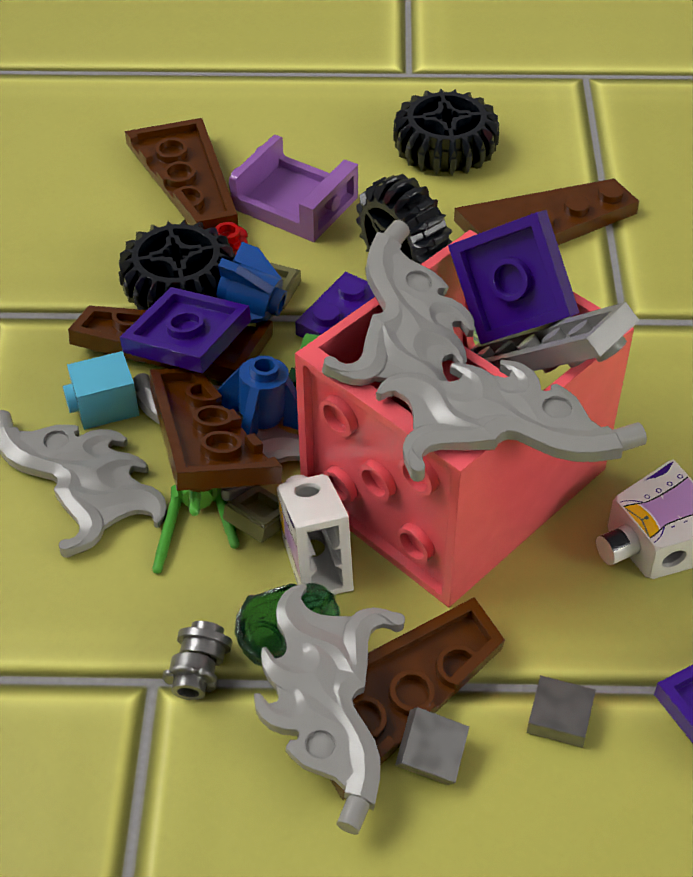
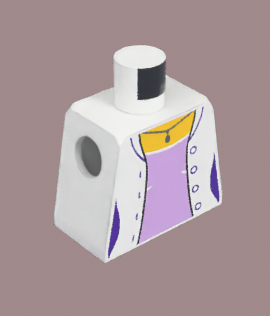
M674 459L666 462L615 497L607 526L609 532L598 536L596 539L597 550L603 561L608 565H613L630 557L644 576L651 579L693 568V480Z
M324 474L311 477L305 475L291 476L277 487L282 537L297 585L305 583L307 586V591L302 596V601L307 602L353 591L349 516L329 476ZM312 539L321 541L325 546L324 552L316 557H312V555H316L310 541Z

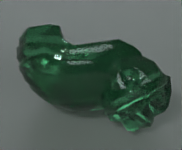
M291 583L260 594L248 595L236 614L234 634L243 653L255 665L262 667L261 652L263 647H267L274 658H280L285 654L286 644L283 635L277 627L276 609L278 601L284 592L293 586H297L296 584ZM306 584L307 591L301 600L308 609L321 615L341 616L336 596L320 584Z

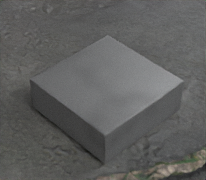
M540 675L527 733L583 748L596 690Z
M419 707L411 709L395 766L446 785L456 783L469 726Z

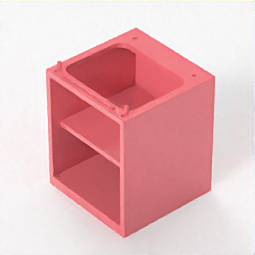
M469 230L450 244L477 235V233ZM447 245L420 265L440 276L449 286L445 296L461 303L469 311ZM573 292L580 312L576 315L601 309ZM374 297L295 353L300 474L307 477L320 474L328 475L349 516L350 531L449 608L604 471L607 460L573 462L552 457L517 440L507 439L500 442L495 450H438L429 452L423 457V462L425 463L424 479L419 482L413 481L403 459L405 438L413 431V416L408 404L395 396L378 401L376 399V392L381 382L374 381L363 386L349 385L327 377L322 373L324 359L328 356L335 357L338 361L345 364L354 363L359 360L363 352L372 315L383 312L376 297ZM453 327L454 333L461 340L466 350V364L482 368L491 375L503 378L509 377L500 372L499 368L471 351L475 346L473 336L467 337L460 327ZM632 327L623 335L627 342L616 354L602 362H598L596 358H593L570 368L543 391H550L553 384L564 387L577 397L590 420L600 427L609 426L613 430L634 328ZM446 360L442 362L445 377L449 382L459 380L460 378L450 374V366L453 362Z

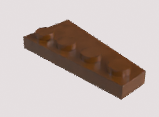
M202 118L125 131L128 147L189 225L202 222L205 229L215 228L223 222H232L238 225L237 211Z
M613 178L457 207L454 210V222L465 233L472 230L479 234L530 214L547 210L557 244L560 245L637 214L639 200Z
M89 305L68 329L69 344L87 348L94 352L108 354L123 351L120 336L147 310ZM273 321L258 322L256 327L246 326L205 370L204 376L224 383L244 362L259 356L273 335ZM124 353L125 358L135 362H144L169 369L180 368Z
M184 368L150 369V389L177 491L205 492L212 488L282 484L283 466L275 457L267 458L265 456L261 440L255 433L247 435L241 427L242 418L234 409L229 410L222 405V395L203 373Z
M475 597L368 653L364 693L354 698L353 706L375 739L380 756V765L400 747L411 709L419 707L436 713L502 650L505 639ZM330 780L344 801L346 799L344 798L345 791L335 781Z

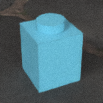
M123 351L67 364L71 384L62 386L69 413L79 412L84 430L140 416L134 382Z

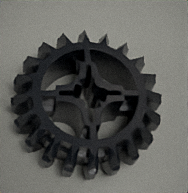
M440 88L437 93L425 91L422 97L413 95L410 102L402 103L401 110L396 112V118L394 119L393 141H395V148L398 149L399 157L407 159L408 166L419 165L421 172L429 169L433 170L436 175L440 172H448L453 176L455 171H462L468 174L471 167L478 169L482 167L483 162L491 161L492 154L496 151V146L499 143L500 124L498 122V115L494 114L493 106L485 104L484 98H472L471 92L460 94L457 93L456 89L452 92H444Z
M403 173L397 176L392 175L388 178L383 177L373 182L372 186L366 188V191L359 195L360 203L356 205L359 217L356 219V222L362 230L360 238L365 241L367 246L366 252H369L377 232L384 233L395 220L403 221L410 230L408 237L401 244L400 250L409 259L418 264H422L452 243L449 238L452 229L446 225L444 220L446 214L440 212L438 200H432L429 196L428 188L426 186L420 187L414 177L408 179Z
M183 220L180 224H171L167 221L166 226L162 227L151 224L148 233L136 232L135 240L126 241V248L120 253L119 260L120 271L118 275L120 285L123 286L128 302L134 303L137 309L148 310L170 287L217 298V288L221 278L218 265L222 258L233 262L235 253H233V247L228 243L227 236L219 235L217 228L214 227L205 229L202 222L188 225L186 220Z

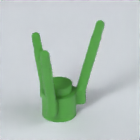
M175 485L171 487V500L152 567L153 573L159 574L163 570L182 503L189 507V512L192 516H197L200 513V509L208 507L212 501H215L230 547L233 549L239 547L240 543L235 526L223 519L224 507L228 502L222 499L221 488H212L205 492H193L190 490L177 491Z

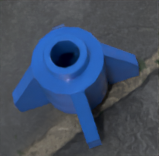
M242 242L233 262L222 258L218 265L221 278L216 295L220 299L249 305L251 322L249 324L267 322L272 315H280L287 299V291L282 289L283 279L258 247Z
M257 356L247 360L217 390L222 395V405L229 410L234 409L236 412L240 411L243 416L241 427L247 435L253 433L257 435L258 429L275 427L280 423L282 417H284L283 426L298 430L297 390L289 377L287 366L278 359L270 356Z

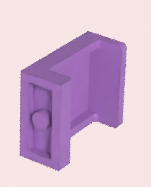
M274 134L267 142L259 146L255 153L242 165L233 170L229 178L231 198L236 211L315 242L358 198V164L344 159L331 173L325 172L285 156L283 153V138Z

